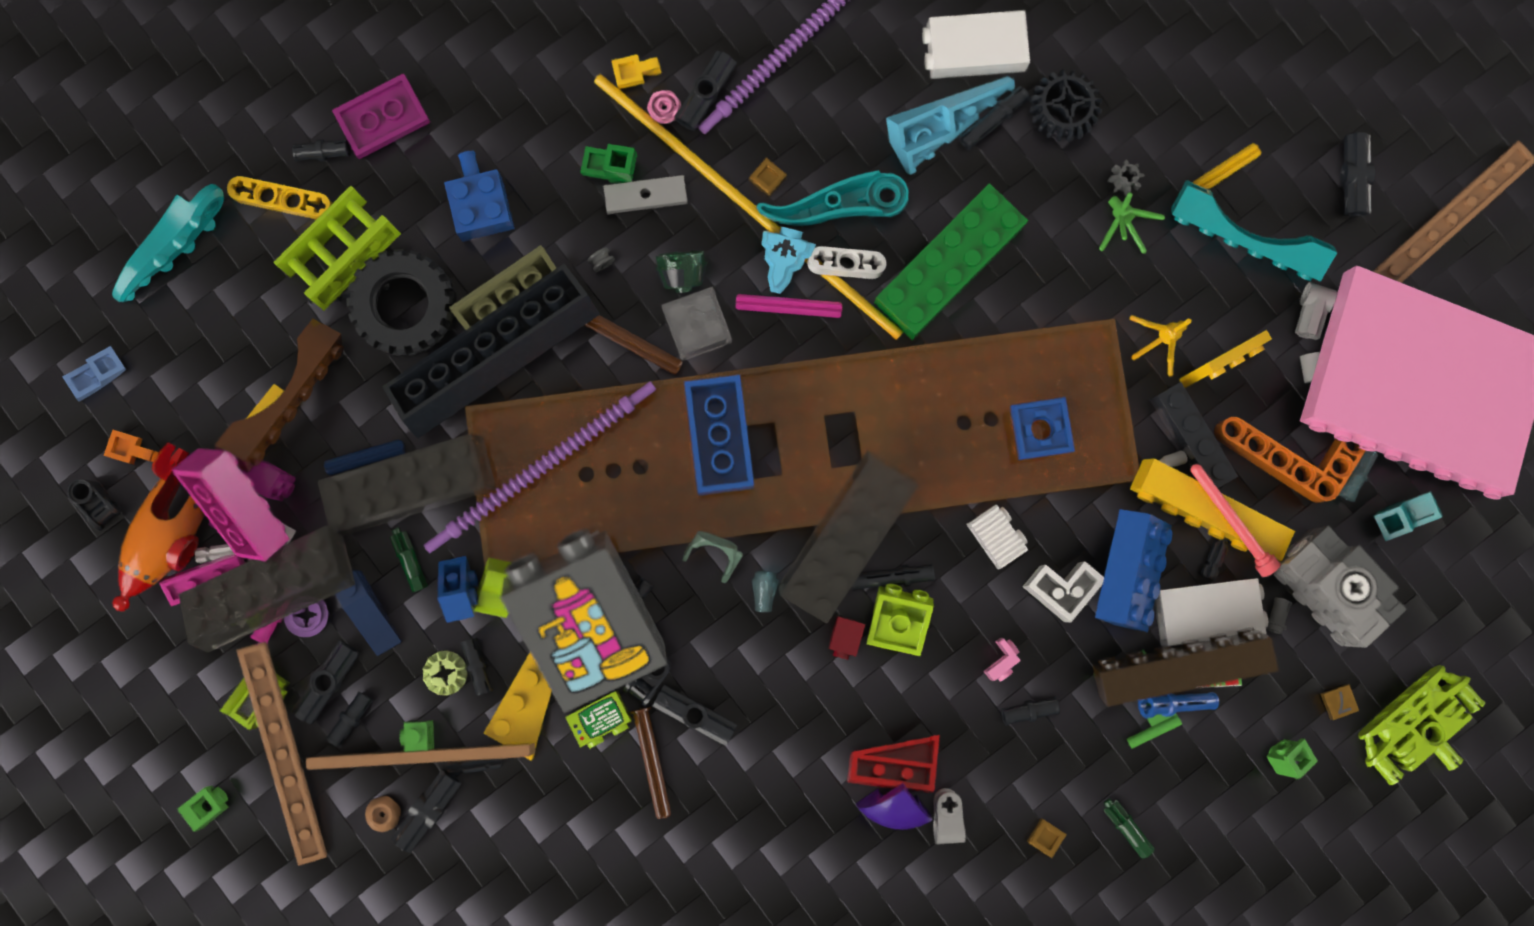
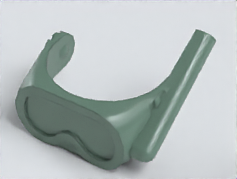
M698 531L691 540V543L686 547L682 560L686 562L693 547L711 545L722 549L727 554L729 560L721 582L727 583L743 556L742 552L737 551V546L729 540L704 531Z

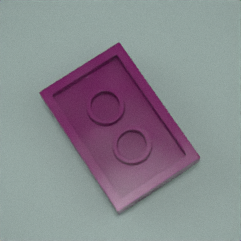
M404 73L332 110L358 159L430 123Z

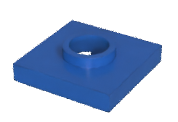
M1066 397L1010 406L1019 460L1075 452ZM1044 420L1049 424L1050 434L1046 439L1038 440L1033 436L1031 426L1035 421Z

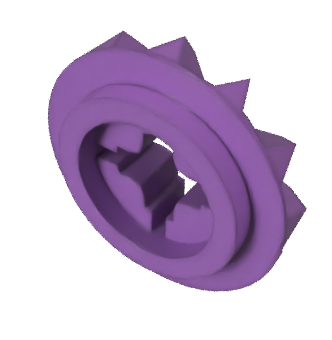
M301 593L294 596L287 603L284 610V622L293 634L300 637H311L319 634L327 626L330 613L328 612L326 602L318 595ZM306 607H308L310 612L317 613V616L309 618L308 625L304 618L296 617V614L305 612Z

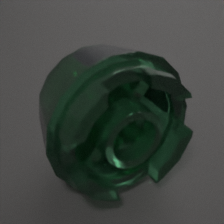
M691 250V252L680 253L671 252L656 256L657 266L654 268L665 289H676L677 293L692 291V287L703 284L708 261H705L703 250Z

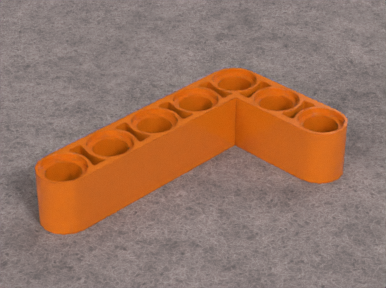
M1230 417L1220 421L1214 429V435L1220 443L1315 503L1331 501L1339 495L1366 451L1359 447L1360 444L1354 443V449L1351 451L1347 447V442L1335 439L1317 468L1238 417ZM1227 424H1230L1235 430L1233 437L1229 436L1225 431ZM1250 439L1255 440L1258 445L1256 452L1252 451L1249 447ZM1273 454H1277L1280 458L1281 463L1279 467L1275 466L1272 462ZM1334 461H1337L1340 465L1339 474L1333 470ZM1297 468L1303 472L1302 481H1299L1295 476ZM1320 483L1326 487L1325 496L1319 493L1318 487Z

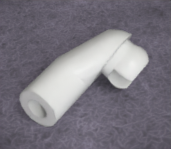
M1178 451L1164 456L1159 461L1173 468L1187 462V455L1184 451Z

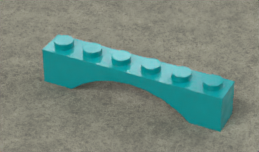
M1186 180L1171 208L1172 215L1175 216L1174 219L1177 222L1187 226L1190 223L1199 226L1200 232L1211 237L1214 234L1221 236L1226 244L1235 248L1241 245L1249 249L1247 251L1249 254L1259 259H1262L1263 256L1272 259V264L1283 270H1287L1288 267L1298 271V276L1308 281H1312L1314 278L1321 282L1337 254L1334 246L1310 235L1291 239H1275L1248 232L1236 225L1224 214L1210 190Z

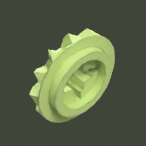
M437 652L428 658L425 666L422 668L423 681L430 691L438 695L454 694L466 682L467 672L465 667L467 666L464 660L454 652ZM442 665L446 669L456 670L448 675L447 682L443 677H434V675L441 671Z

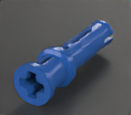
M1214 692L1174 695L1171 693L1138 700V708L1144 718H1153L1155 715L1160 714L1170 717L1176 712L1216 710L1219 706V698Z

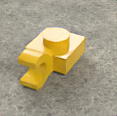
M637 54L612 60L618 89L643 84V75L654 76L661 74L657 57L640 62Z

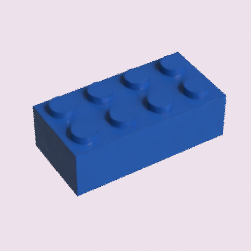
M740 375L684 382L699 496L754 489Z
M1120 509L1095 618L1116 626L1148 632L1149 626L1152 625L1154 620L1153 607L1155 599L1160 594L1159 580L1161 572L1166 567L1165 554L1167 545L1172 540V525L1151 514Z

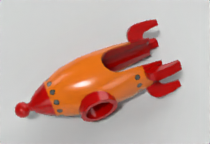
M167 443L160 450L153 461L152 471L161 479L150 491L136 513L121 546L118 567L121 595L115 597L112 602L114 609L120 612L129 608V599L132 596H136L155 585L172 569L175 571L184 569L198 547L199 539L195 535L205 514L192 496L189 497L175 518H169V507L181 485L180 480L172 470L184 461L189 454L178 448L171 457L176 446Z

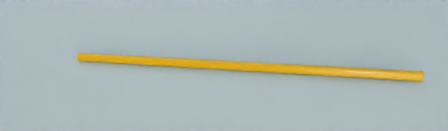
M602 74L595 78L594 82L763 227L769 232L780 233L781 227L777 223L761 215L757 210V206ZM816 258V260L819 261V265L824 264L818 258ZM821 275L896 340L902 335L903 331L839 276Z

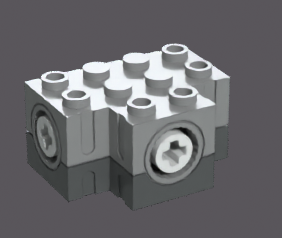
M1329 526L1308 529L1287 549L1283 560L1279 561L1281 564L1280 568L1274 572V576L1282 584H1288L1294 591V598L1302 605H1307L1313 611L1312 617L1319 624L1328 627L1332 632L1330 635L1333 640L1341 646L1368 647L1390 626L1389 624H1392L1407 610L1393 595L1399 587L1359 545L1348 547Z

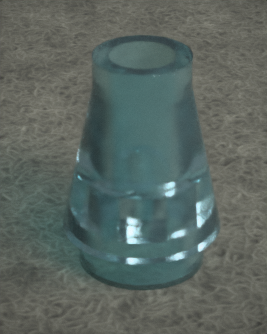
M768 571L755 572L754 578H752L755 611H772V603L779 582L776 579L777 573Z

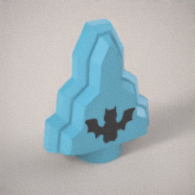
M781 227L780 233L763 231L762 246L766 248L765 260L770 266L768 281L771 292L781 294L790 284L793 272L802 269L805 259L810 258L816 244L802 240L803 232Z

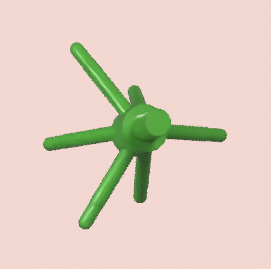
M1131 192L1127 194L1124 202L1117 196L1112 197L1109 204L1114 209L1113 215L1116 219L1099 248L1100 251H1104L1116 228L1120 225L1122 240L1127 239V226L1141 252L1146 253L1147 250L1131 221L1135 216L1164 220L1165 216L1132 208L1129 204L1133 196Z

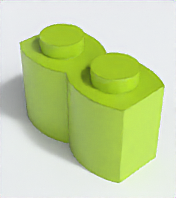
M488 558L477 589L478 604L474 605L475 612L507 618L509 613L500 597L503 580L508 577L505 569L512 562Z

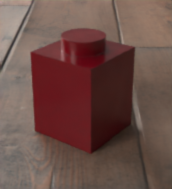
M837 617L828 649L834 650L833 656L849 660L850 655L857 656L865 624Z

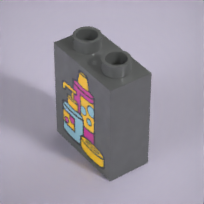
M588 529L575 531L558 542L559 553L542 561H539L535 553H531L513 561L505 569L508 577L503 580L500 599L564 713L667 665L665 642L606 530L592 537Z

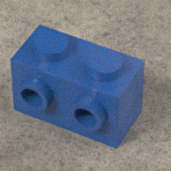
M466 556L439 561L438 600L446 622L474 617V605L478 604V595L474 588L478 586V577L475 570L471 571Z

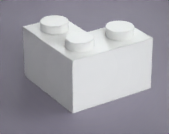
M1086 562L1077 563L1064 580L1047 565H1042L1023 585V588L1062 621L1072 622L1102 586L1104 577Z

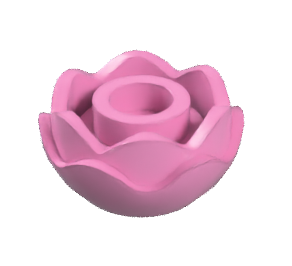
M670 90L658 91L653 93L647 105L648 112L655 121L670 123L675 120V116L681 108V101Z

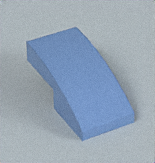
M110 346L87 358L86 364L62 377L80 402L109 384L126 369Z

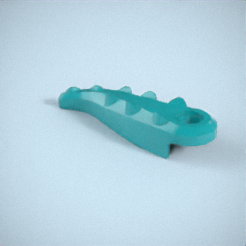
M880 170L843 179L786 206L758 203L757 210L761 215L772 221L791 226L819 224L828 220L849 216L892 217L905 209L908 203L909 190L901 177L891 173H880ZM885 189H891L895 193V198L892 202L885 203L880 199V193Z
M209 184L200 190L190 202L179 195L175 196L155 228L133 253L121 271L112 293L118 302L133 300L137 289L147 286L153 275L158 271H170L173 267L172 261L181 253H191L195 249L194 240L202 230L211 231L215 228L213 217L218 213L223 204L222 189L215 184Z

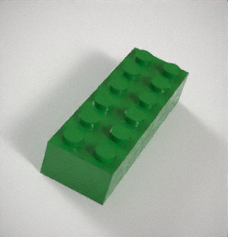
M989 183L876 297L874 304L913 340L1024 228L1028 220Z

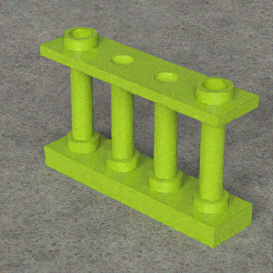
M352 186L341 194L273 262L290 278L297 273L310 286L304 294L323 311L349 286L350 282L352 283L356 279V276H354L358 268L362 270L366 266L364 263L370 257L376 259L379 256L378 253L383 252L401 234L383 215L377 220L371 217L362 208L367 201ZM353 215L368 228L357 240L343 227ZM334 234L349 247L338 259L323 246ZM315 253L329 266L319 278L304 266Z

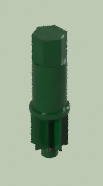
M400 527L393 529L394 535L390 537V540L412 592L427 588V582L414 553L415 549L411 544L407 531L401 532Z
M1110 798L1105 800L1104 805L1106 808L1103 810L1115 824L1116 829L1120 830L1142 859L1150 856L1155 848L1132 820V816L1124 810L1117 799L1114 802Z

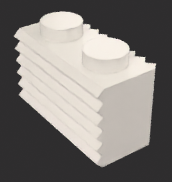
M994 505L966 525L996 568L1001 569L1026 552L1028 549L1025 544L1028 542L1019 529L1015 531L1009 523L1012 518L1004 507L999 509L997 505Z

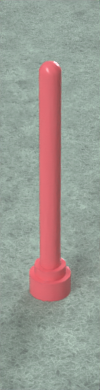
M1194 464L1191 467L1192 474L1255 557L1254 562L1256 563L1255 568L1262 577L1273 574L1280 568V562L1274 555L1264 552L1201 465Z

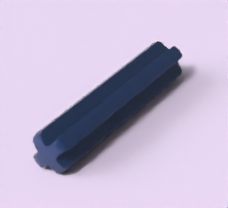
M398 439L326 460L324 468L328 475H334L405 453V447L403 442Z

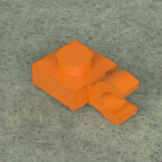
M112 430L104 456L134 465L136 457L153 462L159 452L140 447L142 438Z

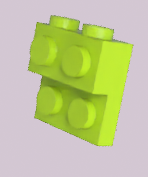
M886 584V587L879 586L867 636V644L921 656L934 607L933 598H930L929 594L922 590H913V593L903 592L902 588L895 584Z

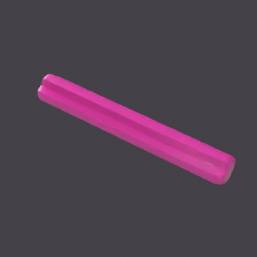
M738 294L736 297V309L835 318H839L842 315V303L745 294Z

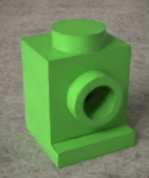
M433 720L404 722V729L400 730L401 746H405V752L428 751L434 748Z
M1284 739L1272 746L1269 754L1266 756L1276 774L1298 779L1317 762L1305 739H1300L1298 742Z
M211 785L203 788L177 810L195 832L205 828L212 820L229 808L225 803L228 797L220 787L214 788ZM207 801L212 806V810L206 808Z

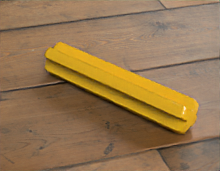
M1252 143L1192 183L1210 189L1260 156L1261 150L1255 143Z

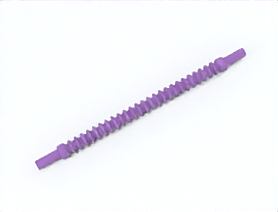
M827 0L828 4L823 3V8H818L817 14L812 13V19L807 18L806 24L802 23L801 29L797 28L795 30L796 34H790L791 39H785V44H780L779 50L774 49V55H768L769 60L764 59V64H759L758 70H752V76L747 75V80H742L741 86L736 85V91L731 90V96L726 95L725 101L721 100L716 104V110L698 126L699 130L706 134L723 117H728L732 113V108L736 109L738 107L737 103H743V97L748 98V93H753L754 87L759 88V82H765L764 77L769 78L770 72H775V67H781V61L786 62V56L791 57V52H796L797 46L802 47V41H808L807 36L812 37L813 31H818V26H824L823 21H829V16L833 17L835 15L834 11H840L839 6H845V0Z
M648 382L629 397H622L618 401V405L613 404V409L607 408L606 414L600 413L599 419L593 418L594 422L592 424L588 422L585 429L581 427L580 433L574 432V437L568 436L567 442L561 441L562 445L560 447L555 446L553 452L549 450L548 456L542 455L541 461L535 460L536 464L534 466L530 464L528 470L523 469L521 475L516 474V479L510 478L509 484L503 483L502 489L496 488L497 492L495 494L491 492L488 499L484 497L483 503L477 502L476 508L471 506L470 512L464 511L463 517L457 516L456 522L452 520L446 524L445 530L424 544L426 550L432 553L452 537L458 538L463 534V529L468 530L470 524L472 526L475 525V520L481 521L482 515L488 516V511H495L494 507L496 505L500 507L502 501L507 502V497H514V492L516 491L520 493V488H527L528 482L534 483L533 479L535 477L539 479L540 473L546 474L547 468L553 469L552 465L555 463L559 465L560 459L566 460L565 456L567 454L572 455V450L578 451L579 445L585 446L586 440L592 441L591 437L593 435L597 437L599 431L604 432V427H611L610 423L613 421L617 423L618 417L624 418L623 414L625 412L629 414L635 410L634 406L656 391V388L651 382Z

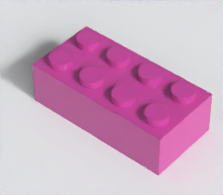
M197 449L172 471L237 557L266 561L289 540V537L284 532L285 526L280 520L273 517L268 510L270 508L269 504L255 492L252 480L245 474H242L237 467L238 462L231 453L219 450Z

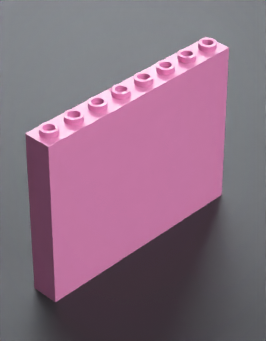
M1355 266L1344 272L1300 422L1308 424L1311 430L1334 434V438L1344 442L1352 441L1360 444L1359 447L1363 450L1383 453L1384 457L1389 460L1409 463V467L1412 469L1430 471L1438 479L1458 482L1459 486L1464 489H1476L1484 492L1483 495L1487 498L1501 499V497L1513 495L1534 420V335L1360 266Z

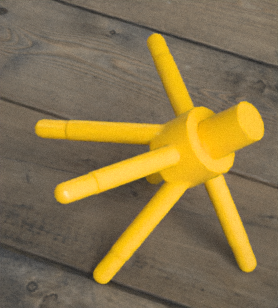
M1133 315L1130 316L1131 321L1159 331V338L1133 354L1132 359L1136 360L1162 342L1169 344L1167 357L1168 376H1173L1176 341L1182 337V332L1187 329L1191 319L1163 325Z

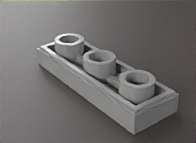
M684 175L604 185L607 214L687 204ZM643 193H649L650 197L644 199L641 197V195Z

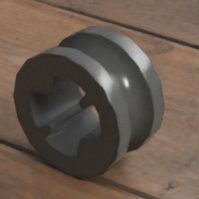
M607 247L598 250L588 258L589 264L594 265V272L604 270L615 261L613 256L608 255L610 251Z

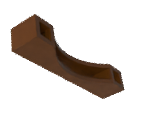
M312 318L297 338V366L285 391L261 412L247 419L233 422L215 444L216 450L231 453L238 462L237 467L249 473L253 466H258L263 460L265 450L270 443L274 444L280 437L281 429L285 423H290L294 419L300 403L308 400L315 383L318 380L321 381L326 376L328 366L333 359L337 360L341 356L344 349L341 333Z

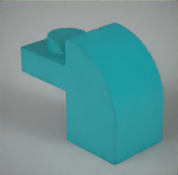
M1429 491L1388 506L1377 512L1374 517L1385 541L1412 532L1415 527L1442 518L1443 515L1432 492Z

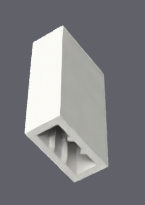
M1025 11L930 17L927 27L923 28V43L928 44L929 53L925 54L926 70L930 69L931 78L1025 72L1030 63Z
M1258 578L1160 590L1158 598L1155 599V608L1161 645H1179L1184 641L1198 639L1199 642L1210 641L1209 636L1223 633L1227 637L1238 635L1237 630L1244 628H1254L1255 631L1267 634L1268 616L1262 607L1264 590L1262 585L1259 584Z

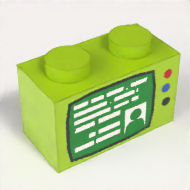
M618 690L565 717L579 746L582 747L587 744L589 749L604 741L603 735L612 731L615 736L629 728L627 723L632 720Z

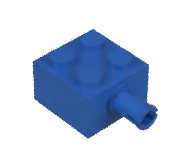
M475 151L460 153L458 157L464 177L444 182L458 237L464 242L514 229L503 180L498 170L480 173Z

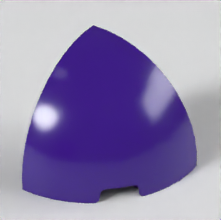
M904 783L886 795H883L879 789H876L856 803L859 810L870 820L892 829H912L933 820V816L918 795L913 797Z

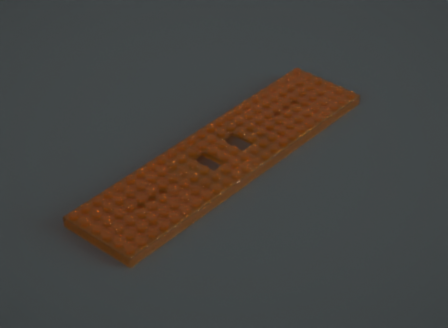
M1115 319L652 381L651 383L656 388V391L634 406L635 410L629 414L625 412L623 414L624 418L618 417L617 423L614 421L610 423L611 427H604L605 431H599L597 437L593 435L591 437L592 441L586 440L585 446L579 445L578 451L572 450V455L567 454L565 456L566 460L560 459L559 465L555 463L552 465L553 469L547 468L546 474L540 473L539 479L535 477L533 479L534 483L528 482L527 488L521 487L520 493L516 491L514 492V497H507L508 501H502L500 507L496 505L494 507L495 511L489 510L488 516L482 515L479 525L485 566L488 558L513 562L531 553H535L539 561H542L560 552L557 544L561 539L581 529H588L590 534L596 531L601 533L606 530L617 553L689 544L698 531H704L725 539L1133 482L1139 470V463ZM740 375L746 426L775 422L782 475L753 479L754 489L699 496L684 382ZM648 382L465 407L477 502L483 503L484 497L488 499L491 492L493 494L497 492L496 488L502 489L503 483L509 484L510 478L516 479V474L521 475L523 473L522 470H528L530 464L534 466L536 464L535 460L541 461L542 455L548 456L549 450L553 452L555 446L560 447L562 445L561 441L567 442L568 436L572 438L575 436L574 432L580 433L581 427L585 429L588 422L590 424L594 422L593 418L599 419L600 413L606 414L607 408L613 409V404L618 405V401L622 397H629ZM1066 397L1075 452L1019 460L1013 422L1010 417V406ZM855 411L863 464L831 468L824 416ZM992 412L997 416L998 422L996 426L990 427L984 423L983 417L985 413ZM959 416L968 417L971 421L970 429H959L956 423ZM1037 420L1031 426L1033 436L1038 440L1046 439L1050 434V426L1044 420ZM638 460H644L649 465L648 471L643 475H638L633 470V465ZM610 464L620 465L621 474L619 477L612 479L607 476L606 469ZM585 467H590L594 471V478L590 482H582L579 478L580 471Z

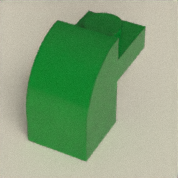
M608 144L607 150L586 146L580 172L583 176L608 179L610 183L632 182L637 152L635 148Z

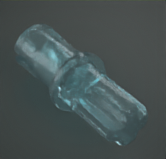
M1365 451L1340 491L1339 496L1352 502L1356 500L1364 482L1369 480L1367 475L1378 457L1375 451Z

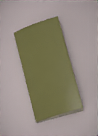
M540 245L449 308L467 330L548 275L556 267L542 245Z

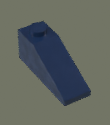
M353 570L329 584L341 606L377 656L402 642L362 571Z

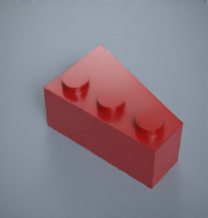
M940 735L852 752L850 754L847 783L892 789L904 783L909 791L929 794L934 792Z

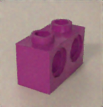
M264 460L258 466H253L249 473L244 470L242 471V474H245L252 480L254 484L253 489L266 498L283 501L284 498H288L295 488L293 483L296 478Z

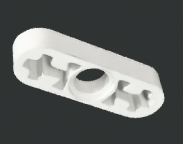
M816 247L810 258H808L807 265L815 274L876 279L881 276L886 268V259L881 253L876 251ZM817 256H822V260L825 261L823 265H819V261L816 260ZM832 257H835L834 264H833L834 267H832V263H833V261H831ZM842 257L850 258L854 263V267L850 269L844 268L840 264V259ZM870 260L874 261V264L877 266L876 270H873L872 266L869 265Z

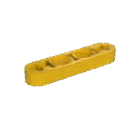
M243 176L232 178L227 185L228 194L239 203L312 219H318L332 205V202L326 195ZM243 184L248 190L253 191V195L248 192H241L239 196L236 188H241ZM265 189H272L274 191V197L269 202L261 200V193ZM293 194L299 195V205L294 208L288 207V197ZM307 200L316 205L322 201L326 207L325 209H320L318 213L314 207L307 205Z

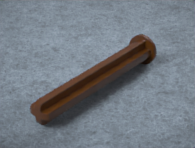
M600 315L584 325L676 375L682 366L680 359Z
M651 706L631 710L629 713L634 715L656 818L663 819L671 815V810L648 711L651 710Z

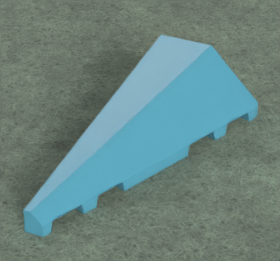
M1005 77L887 117L889 141L906 173L913 174L916 171L915 167L925 159L930 160L935 156L933 153L944 143H950L979 119V113L988 106L993 107L997 103L996 99L1007 90L1012 91L1015 88L1014 79Z

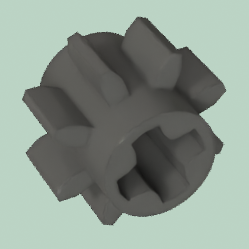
M1125 160L1122 163V168L1118 165L1112 168L1113 173L1116 175L1111 176L1108 182H1113L1115 186L1114 192L1118 190L1124 191L1125 196H1127L1131 192V187L1136 191L1141 187L1137 181L1141 180L1144 174L1139 173L1138 163L1132 165L1129 164L1128 160Z

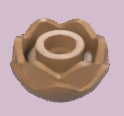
M381 796L373 799L368 804L365 818L373 830L386 832L397 826L401 809L391 797ZM381 812L385 813L384 817L380 816Z

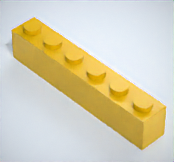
M1144 459L1130 488V490L1138 493L1137 498L1150 504L1156 502L1162 505V511L1170 515L1176 516L1179 514L1185 517L1184 522L1197 528L1202 526L1208 529V534L1217 539L1223 540L1224 537L1232 541L1231 546L1245 552L1249 550L1197 480L1156 459ZM1222 494L1264 552H1269L1278 561H1282L1295 531Z

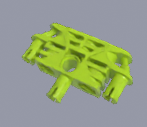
M1437 665L1427 671L1359 732V739H1365L1366 766L1371 767L1374 765L1389 785L1397 783L1398 779L1396 777L1402 779L1404 774L1389 759L1388 754H1392L1393 760L1400 762L1399 767L1407 771H1414L1433 753L1437 755L1449 771L1459 767L1456 762L1461 765L1463 759L1447 741L1473 718L1470 713L1480 710L1477 705L1481 707L1485 705V701L1468 684L1471 678L1465 675L1457 676L1451 672L1447 673L1442 665ZM1440 679H1443L1447 684L1441 687L1438 682ZM1455 695H1456V696L1459 698V700L1466 706V708L1468 709V711H1469L1470 713H1464V712L1466 711V709L1464 708V706H1463V705H1457V704L1459 703V701L1457 700V698L1455 697ZM1430 727L1432 730V736L1429 740H1427L1425 733L1426 730ZM1375 735L1380 737V741L1377 744L1374 743L1373 739Z

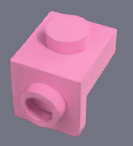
M999 638L995 642L1005 655L984 670V673L992 681L1006 679L1013 673L1011 668L1020 662V659L1017 657L1019 650L1010 639L1005 641L1003 638Z

